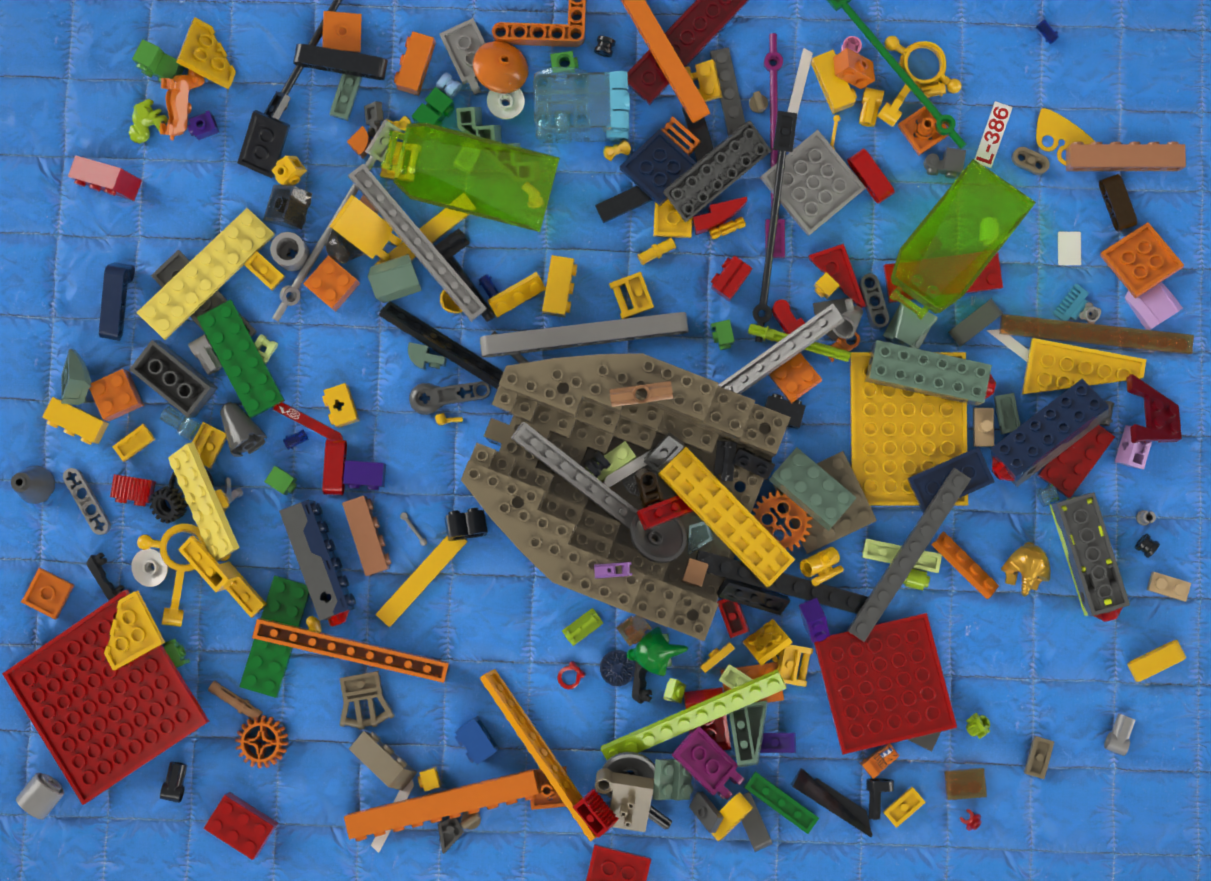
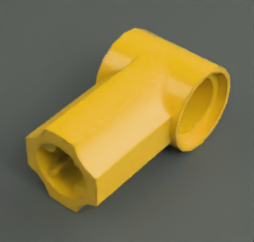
M865 87L861 102L863 105L859 117V124L862 126H875L878 110L881 107L884 96L883 90Z

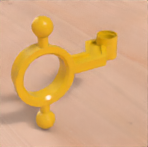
M889 36L885 39V48L901 54L900 66L920 89L921 87L935 85L941 81L946 85L948 92L952 94L958 93L961 90L962 84L960 80L956 78L950 79L944 75L946 71V58L938 45L928 41H920L905 48L900 44L896 36ZM925 48L935 53L939 60V71L935 77L922 80L912 75L908 68V57L916 49ZM905 84L892 104L886 102L877 117L893 127L902 115V112L898 109L910 92V88Z
M178 524L169 528L162 536L161 541L153 540L149 535H141L137 540V545L142 550H148L151 547L160 548L162 560L171 569L176 570L170 608L164 607L161 625L182 626L184 610L178 608L184 572L195 570L191 564L181 565L171 560L167 553L168 541L177 533L187 532L195 535L208 551L200 535L199 528L192 524ZM229 554L220 561H227L231 557V554Z

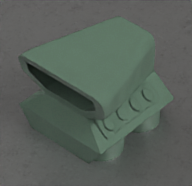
M903 300L883 336L894 344L919 349L931 326L938 318L921 307Z

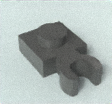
M377 101L364 106L366 125H370L368 130L369 137L375 136L381 126L380 122L384 121L382 102Z

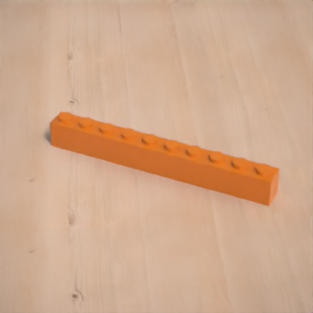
M262 618L256 620L252 636L253 639L442 683L445 681L449 662Z
M530 769L348 813L344 816L349 840L355 838V841L367 839V835L374 834V837L386 834L385 831L393 829V832L404 830V826L412 825V828L422 826L424 821L430 820L431 823L442 821V817L449 816L452 819L461 816V813L468 811V814L479 812V808L487 807V810L499 807V803L506 802V805L517 803V799L524 797L525 800L537 798L536 795L541 791L536 770Z

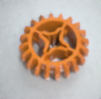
M262 715L261 721L259 717H255L254 722L252 719H248V725H241L244 731H237V734L242 737L235 739V742L241 743V745L236 747V750L242 749L243 752L239 754V757L245 755L244 762L247 763L251 760V767L255 766L257 762L258 768H262L263 763L268 768L270 767V762L273 765L277 764L276 758L281 760L283 758L281 753L287 752V749L282 747V745L289 744L288 741H283V738L288 737V734L282 735L281 731L285 730V727L278 728L279 720L273 724L274 717H270L268 721L266 715ZM256 726H260L257 736L248 738L251 730ZM266 727L273 731L276 740L269 737ZM261 737H262V740H263V741H266V742H269V743H266V744L262 745V743H260V742H258V741H256V740H259V739H261ZM248 745H253L256 748L258 756L251 752ZM268 746H276L274 752L269 757H264Z

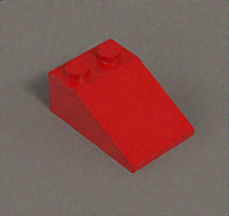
M723 687L684 692L686 709L723 693ZM727 715L700 726L723 750L731 749Z

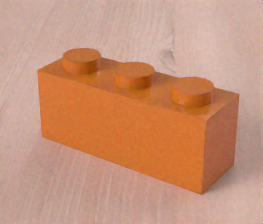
M412 31L411 37H407L405 44L407 48L406 53L402 54L400 71L396 72L394 77V83H396L395 85L398 90L417 96L420 95L436 45L434 37Z

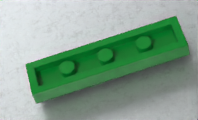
M756 771L744 786L745 789L807 834H809L819 820V817Z

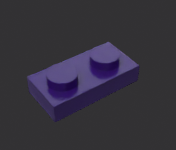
M763 733L760 753H796V733Z

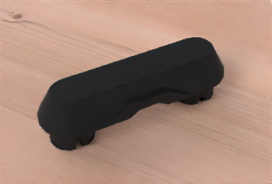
M99 553L96 556L91 555L86 565L107 599L111 600L124 591L125 587L119 585L115 588L106 578V573L101 566L107 563V558H103L105 556L103 553Z
M636 661L632 698L642 704L644 701L649 702L652 699L649 696L652 695V691L646 689L647 682L645 677L648 671Z

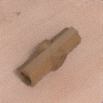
M671 381L609 389L612 407L673 399ZM639 388H644L647 391V397L643 400H639L635 396L636 390Z

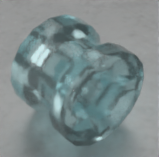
M1050 483L1043 489H1036L1037 497L1044 507L1048 506L1052 501H1059V495L1053 484Z

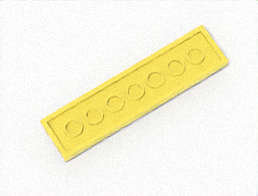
M246 208L136 313L166 340L224 285L256 251H259L270 241L275 234Z

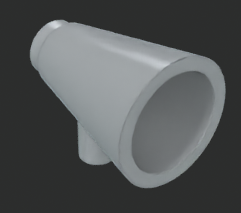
M851 298L845 300L847 311L841 314L845 321L833 329L834 333L843 339H849L855 335L863 314L862 308L854 306L853 299Z

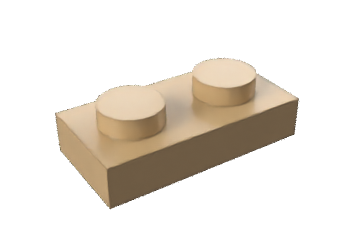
M1152 572L1147 590L1186 602L1191 583Z

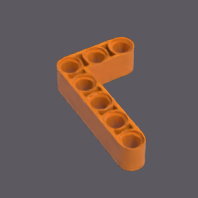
M569 0L568 24L499 22L492 28L493 38L495 41L511 45L579 47L585 40L586 0H581L580 2ZM574 15H580L582 17L580 20L577 21L572 19ZM500 30L506 32V34L501 37L496 35V33ZM518 31L525 33L522 37L515 36ZM536 32H542L543 36L540 38H536L534 34ZM559 32L562 34V36L560 38H554L553 34ZM574 33L581 35L578 39H573L571 36Z

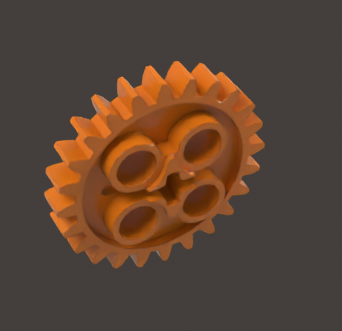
M777 490L776 496H773L769 492L768 499L764 496L761 497L763 503L756 502L759 508L752 509L756 513L753 516L772 536L776 530L782 531L784 538L778 542L785 549L788 547L792 552L793 545L798 548L800 547L799 540L804 543L806 542L803 535H810L806 528H812V525L807 524V521L812 520V517H807L806 514L808 513L784 493L780 495ZM781 503L786 504L788 512L780 513L777 509L778 505ZM770 508L775 510L780 519H785L784 525L792 533V536L786 533L782 525H776L778 520L770 511ZM764 515L772 517L773 521L770 525H765L762 522ZM791 519L799 521L800 526L798 529H792L789 526Z

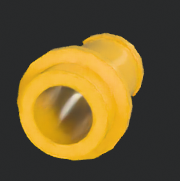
M944 82L921 87V91L927 98L938 95L942 97L943 94H946Z

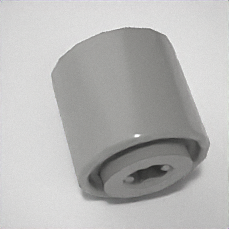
M281 233L271 243V256L285 270L297 271L302 269L310 256L307 244L295 233ZM291 250L297 252V254H295V258H292L291 256L288 257V255L291 254Z
M36 773L16 797V802L28 814L43 820L63 797L64 790L61 784L53 777L43 773Z

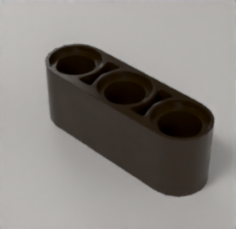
M1116 174L1099 180V188L1115 230L1119 232L1136 226V214L1122 177Z

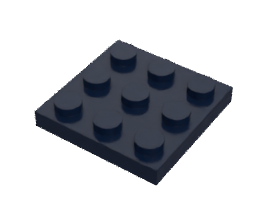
M659 129L620 165V170L654 202L661 206L668 200L663 191L697 162Z

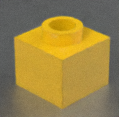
M827 272L814 284L815 292L821 298L825 297L826 299L840 286Z
M436 766L419 772L418 783L420 788H424V791L436 789L442 785Z

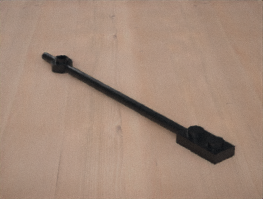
M333 0L328 11L336 12L342 0ZM323 19L308 45L316 46L323 34ZM295 66L282 91H276L264 114L279 120L283 111L289 105L288 102L291 97L288 94L304 67Z
M784 111L777 112L773 150L779 151L760 304L755 306L752 311V316L757 321V325L762 327L772 317V310L767 305L782 182L786 152H793L797 113ZM760 310L765 311L764 317L758 315ZM755 336V342L763 341L762 337Z

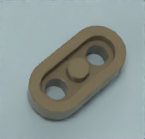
M1019 147L1012 154L1014 165L1035 175H1042L1049 169L1050 163L1048 158L1031 149ZM1018 155H1022L1024 160H1019ZM1036 163L1041 165L1040 169L1035 166Z

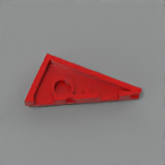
M844 244L808 256L809 260L824 274L827 272L840 285L838 288L849 298L853 299L857 306L861 308L866 306Z

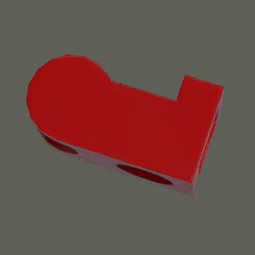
M780 299L774 303L772 308L773 316L786 334H791L805 324L802 318L796 320L786 300Z

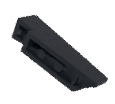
M800 768L791 782L793 788L869 837H872L865 809L818 778L814 780L805 770Z

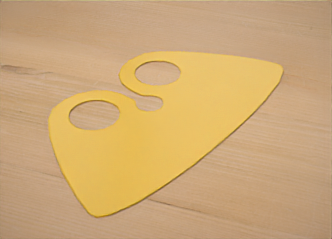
M1041 109L1036 130L1038 147L1050 152L1056 149L1059 145V140L1063 139L1065 144L1060 146L1057 151V158L1061 164L1066 166V161L1062 159L1061 154L1073 142H1083V144L1095 142L1087 133L1065 117L1052 110ZM1049 135L1053 138L1054 143L1051 147H1045L1042 144L1044 136Z

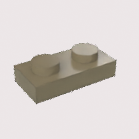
M1034 735L1024 770L1025 774L1045 779L1054 741Z

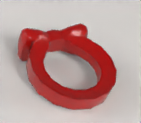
M571 661L569 666H565L559 671L557 679L560 686L564 689H574L586 674L574 661ZM575 670L577 672L576 682L571 685L564 683L562 680L563 672Z

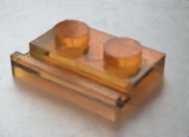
M638 615L635 617L630 616L616 627L629 646L638 643L645 635L644 632L647 629H652L647 621Z
M984 768L944 771L946 799L987 797Z

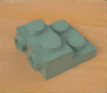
M675 758L655 759L653 799L690 800V794L693 792V785L691 784L692 775Z

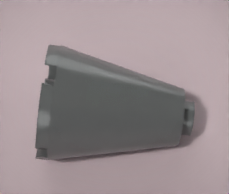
M229 402L222 406L220 415L229 449L234 457H242L244 452L253 453L264 445V438L267 439V436L237 403Z
M30 466L12 477L11 486L24 501L39 504L48 500L54 492L55 480L51 472L44 467Z

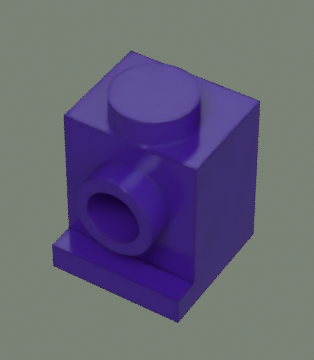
M209 110L205 111L206 113L189 119L190 125H187L191 136L195 135L198 140L219 133L215 118Z

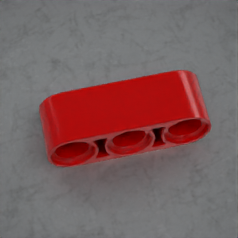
M864 148L847 159L849 166L876 203L880 204L895 193L888 179Z
M326 440L323 495L344 494L345 484L343 480L347 456L346 440Z

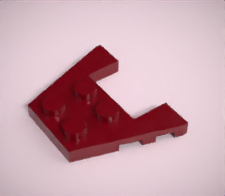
M1131 374L1126 377L1127 392L1144 398L1146 427L1137 424L1130 427L1131 442L1138 443L1144 441V443L1158 441V443L1181 440L1179 406L1135 375Z

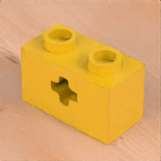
M346 383L323 390L325 394L322 396L323 402L326 407L329 406L331 412L328 414L331 425L334 424L335 427L340 428L360 421L349 386ZM338 402L344 404V406L341 407V411L336 408L338 406Z

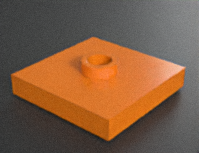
M323 11L322 47L360 53L362 14Z
M38 568L21 603L53 619H57L75 585L43 568Z

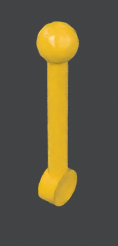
M839 115L833 117L834 126L830 145L834 150L837 126L841 120Z

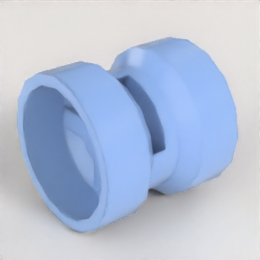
M448 72L443 74L436 84V88L444 91L450 99H453L462 87V84L459 81H454Z

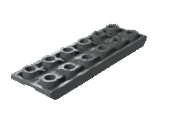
M748 121L670 184L663 193L675 207L684 222H687L768 155L771 149L752 122Z

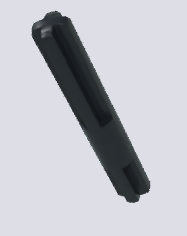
M455 257L448 258L446 261L487 308L481 314L487 322L491 321L495 317L492 309Z

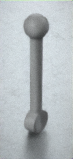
M405 512L401 513L400 518L406 521L418 537L420 545L425 546L427 540L422 538L410 522L408 514Z

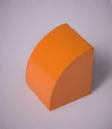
M362 126L347 143L362 159L366 157L367 153L365 151L371 140L366 129Z

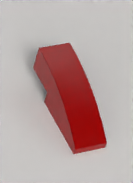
M747 197L709 205V213L692 218L695 235L708 232L710 229L717 228L730 220L746 205Z

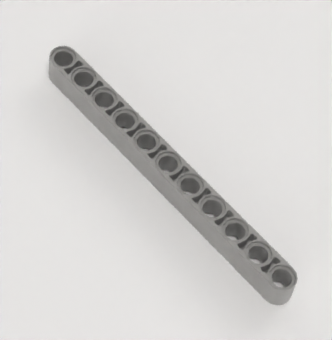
M677 312L486 335L480 337L482 357H496L679 335L689 331L686 313Z

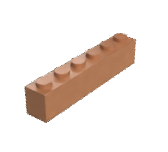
M1073 142L1066 148V171H1181L1186 167L1185 144H1179V142H1168L1167 144H1160V142H1149L1148 144H1141L1140 142H1130L1129 144H1122L1121 142H1111L1110 144H1102V142H1092L1091 144Z

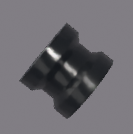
M598 36V45L595 47L594 52L603 57H612V47L615 46L616 41L607 36Z
M1145 534L1136 543L1135 549L1142 551L1144 556L1149 558L1158 549L1160 543L1153 541L1149 534Z

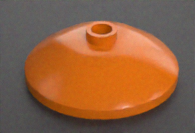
M500 41L485 43L477 50L473 58L475 76L483 86L491 91L505 94L515 92L524 85L528 77V64L524 55L509 43Z

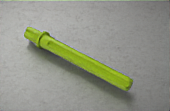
M750 324L748 330L749 334L762 337L764 341L767 339L779 342L789 335L771 329L769 326L765 328L755 324ZM814 342L804 349L848 362L851 356L849 351Z

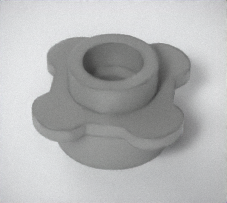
M1088 302L1085 304L1084 310L1079 313V318L1085 319L1089 325H1093L1099 319L1101 309L1094 307L1092 303Z

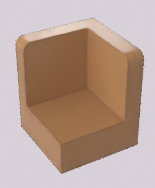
M689 558L681 582L699 588L702 587L708 564Z

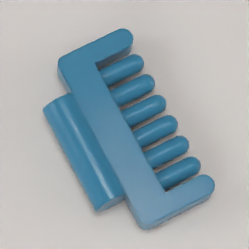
M1075 284L1071 292L1068 293L1069 296H1065V299L1059 304L1060 307L1053 311V315L1064 323L1069 318L1076 321L1079 313L1084 310L1085 304L1088 303L1085 298L1089 293L1078 284Z

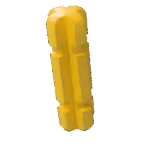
M739 217L735 221L732 220L720 225L719 228L710 229L709 234L712 239L719 238L720 235L724 236L736 231L737 228L745 227V220L743 217Z

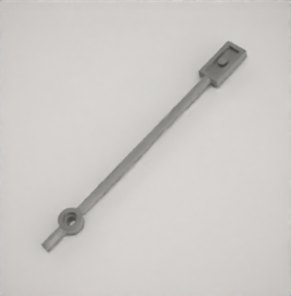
M384 119L365 151L370 155L365 163L369 171L376 160L383 163L402 131L388 120ZM354 183L292 286H285L280 291L282 302L272 317L274 320L279 322L288 305H295L300 300L298 289L334 231L329 226L350 196H355L359 190ZM291 292V295L286 297L287 293Z

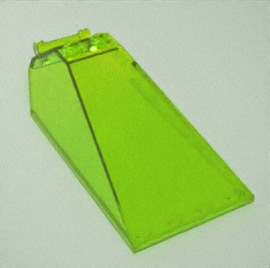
M431 123L407 124L405 133L389 130L388 136H390L381 168L395 171L393 182L409 199L540 232L559 157ZM397 139H401L403 143L398 164L395 165L392 164Z
M972 159L900 248L891 275V281L897 288L889 298L894 301L897 300L913 311L920 320L925 317L929 310L935 314L941 313L965 295L1036 202ZM904 291L912 298L917 300L919 303L924 305V307L920 308L911 300L903 296L901 292Z

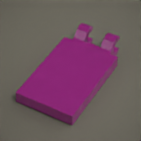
M700 726L694 728L672 754L711 795L717 793L722 799L728 800L732 796V793L724 786L728 779L738 785L744 781V778L736 771L737 763Z

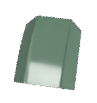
M409 254L370 267L368 279L375 298L383 303L422 291Z
M69 349L61 374V403L79 405L87 402L86 395L91 387V379L81 356L76 350Z

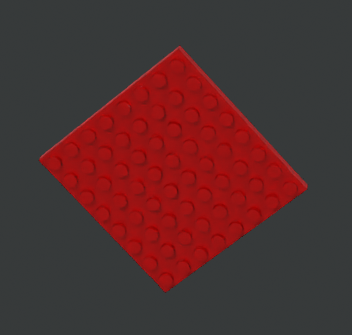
M128 590L122 591L2 673L82 805L88 803L210 722L162 645L115 671L112 670L104 652L111 635L109 634L113 619L116 618L118 611V601L130 594Z

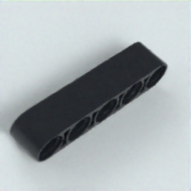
M296 44L293 64L300 67L375 80L385 79L388 60L382 57L307 44Z

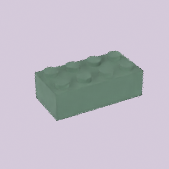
M797 447L769 479L772 484L828 531L856 500L852 493Z

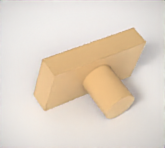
M973 408V447H993L994 408Z

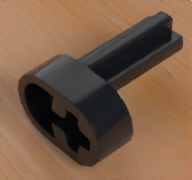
M868 778L866 780V790L869 791V819L877 820L880 819L881 792L894 791V780Z

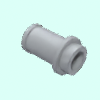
M1142 510L1136 515V520L1140 525L1145 526L1153 523L1156 520V515L1152 511Z

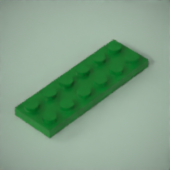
M231 299L197 317L249 418L252 419L285 401Z
M274 575L266 600L267 605L263 609L261 618L300 627L310 595L307 585ZM254 639L239 687L277 698L293 648Z

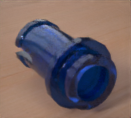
M1045 19L1035 27L1046 39V43L1052 44L1059 38L1058 32H1055Z
M486 274L478 279V285L483 287L490 299L500 292L492 282V277Z
M304 429L289 437L285 436L286 438L283 439V442L288 450H293L295 446L309 439Z

